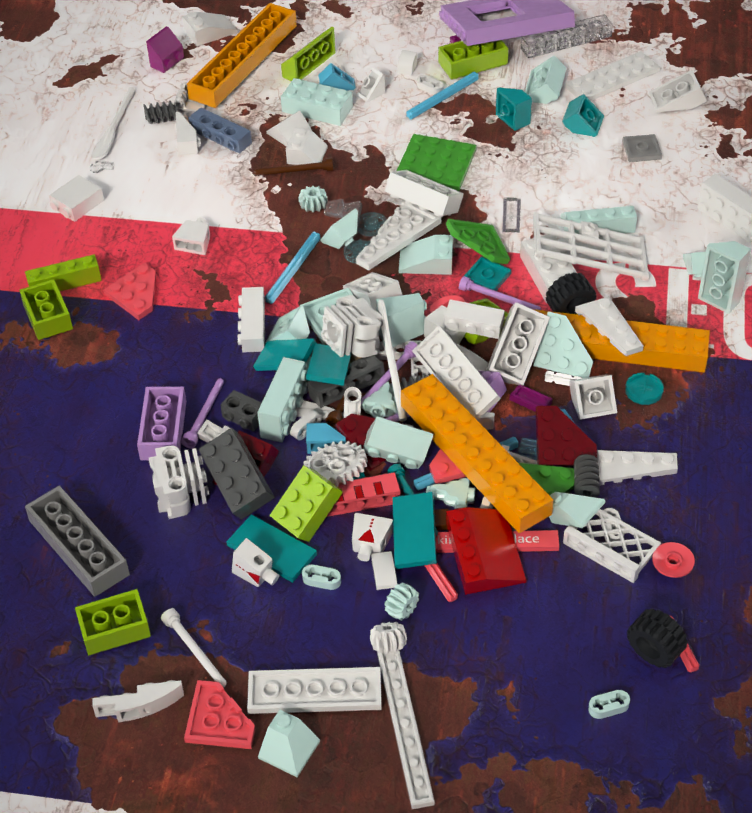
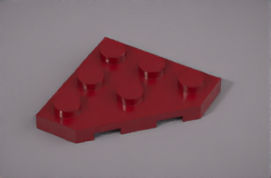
M536 406L537 465L574 466V460L584 454L593 455L597 458V445L557 406Z
M350 414L337 422L335 427L346 437V441H350V445L356 443L357 446L361 445L363 449L367 431L375 418ZM366 453L368 460L366 464L370 472L387 461L381 457H371Z

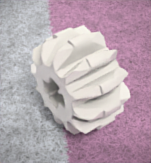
M398 622L381 623V625H375L370 630V641L373 650L380 653L396 652V650H401L406 645L407 635L404 626L398 624Z

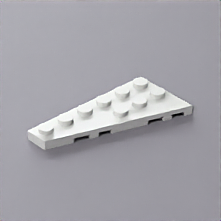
M403 199L401 206L394 210L393 216H389L380 227L376 237L373 236L371 243L365 246L356 257V264L371 270L440 225L441 217L435 216L429 211L421 210L415 204H407Z

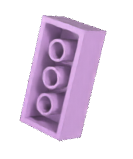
M146 387L137 443L140 460H149L148 457L156 456L155 448L176 446L181 450L187 402L184 387Z

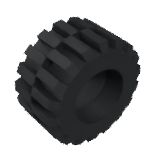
M576 272L559 277L548 288L549 291L546 292V301L553 312L577 314L575 312L576 306L595 301L597 298L595 290L585 276Z
M646 609L627 630V639L634 651L643 660L659 668L670 667L686 649L688 644L687 636L683 632L682 627L668 614L660 610Z

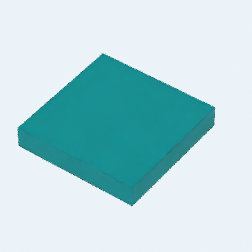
M480 257L464 276L471 278L475 284L497 291L511 275V269Z

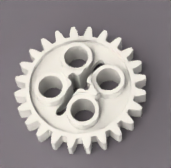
M340 441L338 444L332 442L330 446L324 444L325 448L318 447V451H312V456H307V461L303 462L305 466L317 471L338 487L339 483L346 485L347 480L354 481L353 477H360L359 472H364L368 460L365 450L362 449L361 445L357 446L356 443L350 445V441L343 444Z

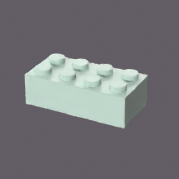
M293 78L281 95L282 112L295 114L301 111L305 118L341 126L353 108L352 92Z
M283 357L258 410L261 438L283 442L285 436L289 435L291 422H294L297 416L296 408L302 406L303 396L308 392L307 370L304 361Z

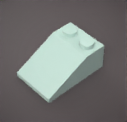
M433 235L412 242L401 249L399 273L452 275L453 236Z

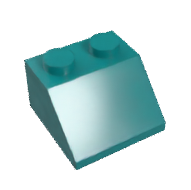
M497 88L496 115L514 131L529 125L531 122L532 105L530 95L520 89Z
M582 94L569 102L562 123L572 133L596 137L604 115L585 94Z

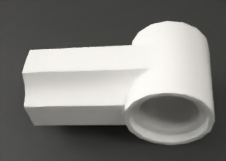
M349 387L344 393V418L350 414L361 415V391L356 387ZM350 396L357 397V400L350 401L348 398Z

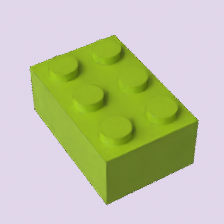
M54 279L19 290L23 306L38 340L73 329L70 314Z
M303 465L270 514V517L297 538L309 542L343 491L317 471Z
M137 589L75 607L88 656L151 637Z

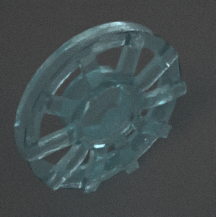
M376 212L362 214L357 219V232L365 237L376 236L378 228L387 219L382 214Z
M359 239L353 241L348 247L345 246V259L356 263V259L353 257L356 258L371 241Z

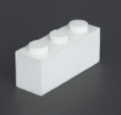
M450 299L444 315V328L499 339L504 323L505 310Z

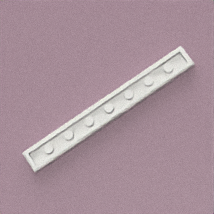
M396 650V652L391 651L389 653L377 651L411 808L417 809L433 806L435 801L400 651Z

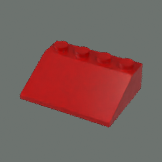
M465 507L446 511V526L465 595L526 583L510 524L497 509Z

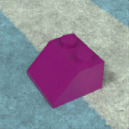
M168 26L146 41L150 67L162 73L168 71L184 58L183 46Z

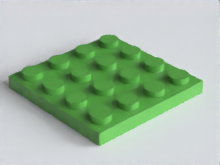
M413 134L397 171L408 170L460 191L476 152V145Z

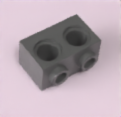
M233 390L221 404L222 417L227 421L240 425L244 429L254 432L259 426L258 410L262 403Z

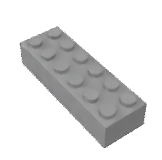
M60 485L25 506L31 524L94 597L130 575L126 559Z

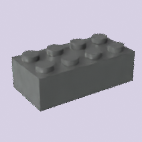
M228 429L198 449L232 513L241 520L275 498L241 435L234 429Z

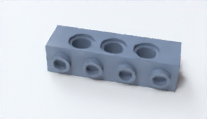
M199 108L188 117L189 123L196 130L197 134L239 154L252 144L250 130L204 108Z

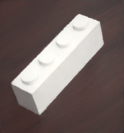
M264 287L242 288V295L238 296L239 306H242L238 308V317L241 319V321H238V332H241V334H238V345H242V352H262L265 346Z

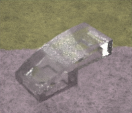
M343 199L327 201L324 214L329 217L343 218L356 208L358 210V217H360L363 205L361 201L344 203Z

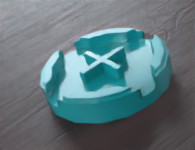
M637 373L628 378L625 385V393L635 403L650 405L661 399L664 387L662 381L657 376Z

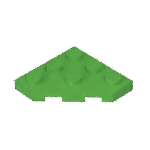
M454 219L447 220L446 226L451 236L493 263H509L510 257L493 225Z
M519 463L549 495L554 492L568 493L574 488V468Z

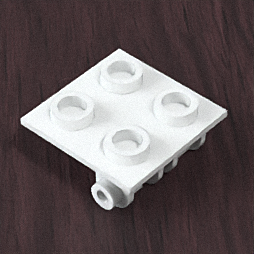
M187 82L181 83L174 103L176 102V109L179 111L196 112L199 108H205V104L189 99Z

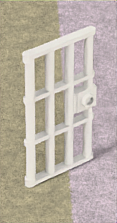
M534 212L535 256L548 257L648 281L649 271L643 236L638 237L607 228H599L597 224L581 221L577 223L572 220L568 221ZM539 221L567 227L568 232L541 226ZM574 229L579 230V234L574 233ZM540 233L569 239V243L540 237ZM599 235L604 236V240L599 239ZM610 237L637 243L638 247L611 242ZM575 241L605 247V251L575 245ZM541 244L568 250L570 255L541 249ZM611 249L639 255L640 259L614 254L611 252ZM576 252L604 258L607 263L577 257ZM613 261L639 266L641 271L613 265Z

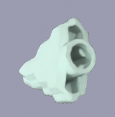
M389 382L385 383L378 391L363 400L361 408L374 418L377 416L384 418L397 414L393 385Z
M460 478L458 481H449L446 484L430 485L426 489V493L433 492L434 499L443 500L446 505L453 506L455 509L465 508L468 506V503L474 504L475 488L470 487L471 481L468 478Z

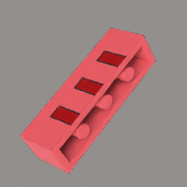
M395 473L346 481V485L339 483L338 488L343 493L326 517L393 505L392 497L400 496Z

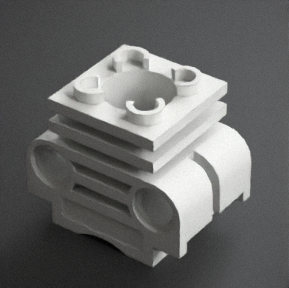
M353 295L340 297L336 301V306L331 305V309L328 306L324 308V315L322 317L323 329L321 331L322 340L340 357H344V353L347 356L350 355V351L353 355L362 358L376 355L378 353L376 348H379V329L382 325L383 316L372 309L364 298L356 299Z
M176 446L155 448L156 456L148 458L150 468L154 472L152 478L155 494L158 496L159 513L168 512L169 519L187 515L191 510L189 493L193 494L196 506L199 505L197 492L199 491L202 503L206 504L205 495H209V490L203 483L207 482L204 468L200 469L203 460L201 455H197L196 448L192 449L194 462L192 463L188 450H184L186 464H183L180 450Z

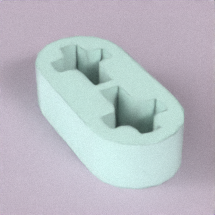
M307 565L302 570V579L306 585L328 590L337 589L341 585V575L336 569L318 565Z
M615 690L594 696L589 702V714L594 718L602 719L623 713L629 708L630 696L623 690ZM616 699L624 701L623 704L616 702ZM598 704L599 707H603L602 710H599V708L595 707V705Z

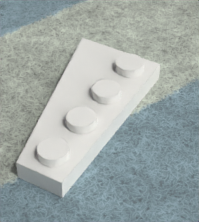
M609 296L575 307V312L578 315L582 314L586 318L585 321L587 323L593 324L602 336H607L610 339V343L625 356L643 351V344Z
M597 450L600 485H604L605 482L609 481L618 483L622 482V479L628 478L638 480L648 475L657 477L677 474V453Z

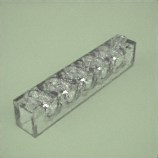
M603 14L576 21L575 27L521 36V50L529 59L612 37L613 24Z

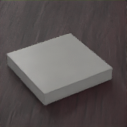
M655 134L623 137L622 142L629 162L662 160V153Z

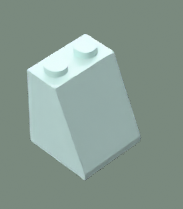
M419 293L376 299L377 312L378 301H384L393 347L424 334V318L426 317L424 311L427 310L425 299L423 300ZM380 327L379 336L385 346L382 329Z

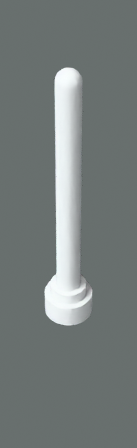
M174 608L166 610L161 616L163 623L167 627L174 628L214 681L219 682L225 687L227 684L226 680L182 626L178 612Z

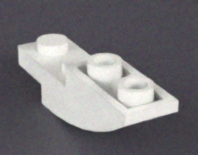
M169 680L162 683H145L144 685H137V693H124L115 696L103 695L93 698L95 716L116 715L118 722H125L154 714L167 708L184 696L182 681Z

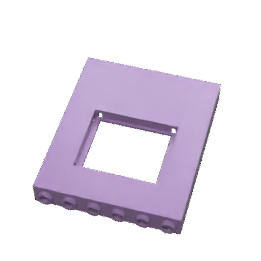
M468 0L441 5V11H439L440 19L467 46L575 27L574 11L561 0ZM511 9L517 15L483 22L475 16Z

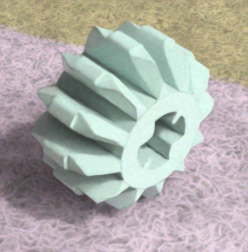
M306 186V189H302L298 197L301 209H305L306 212H320L321 209H325L328 201L325 189H321L320 186Z
M403 582L395 585V588L391 589V593L385 601V611L395 619L401 621L404 618L407 619L413 613L414 608L417 607L419 592Z

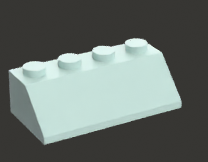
M634 206L561 213L560 215L561 219L572 220L577 223L581 221L597 224L599 228H607L625 234L635 233L637 215ZM574 229V233L579 234V230Z
M736 241L709 243L705 254L698 299L730 314L741 301L751 248Z

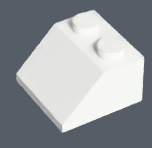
M295 128L286 147L287 164L299 165L322 162L328 145L313 131Z
M605 374L569 381L572 402L579 419L617 413L612 375Z

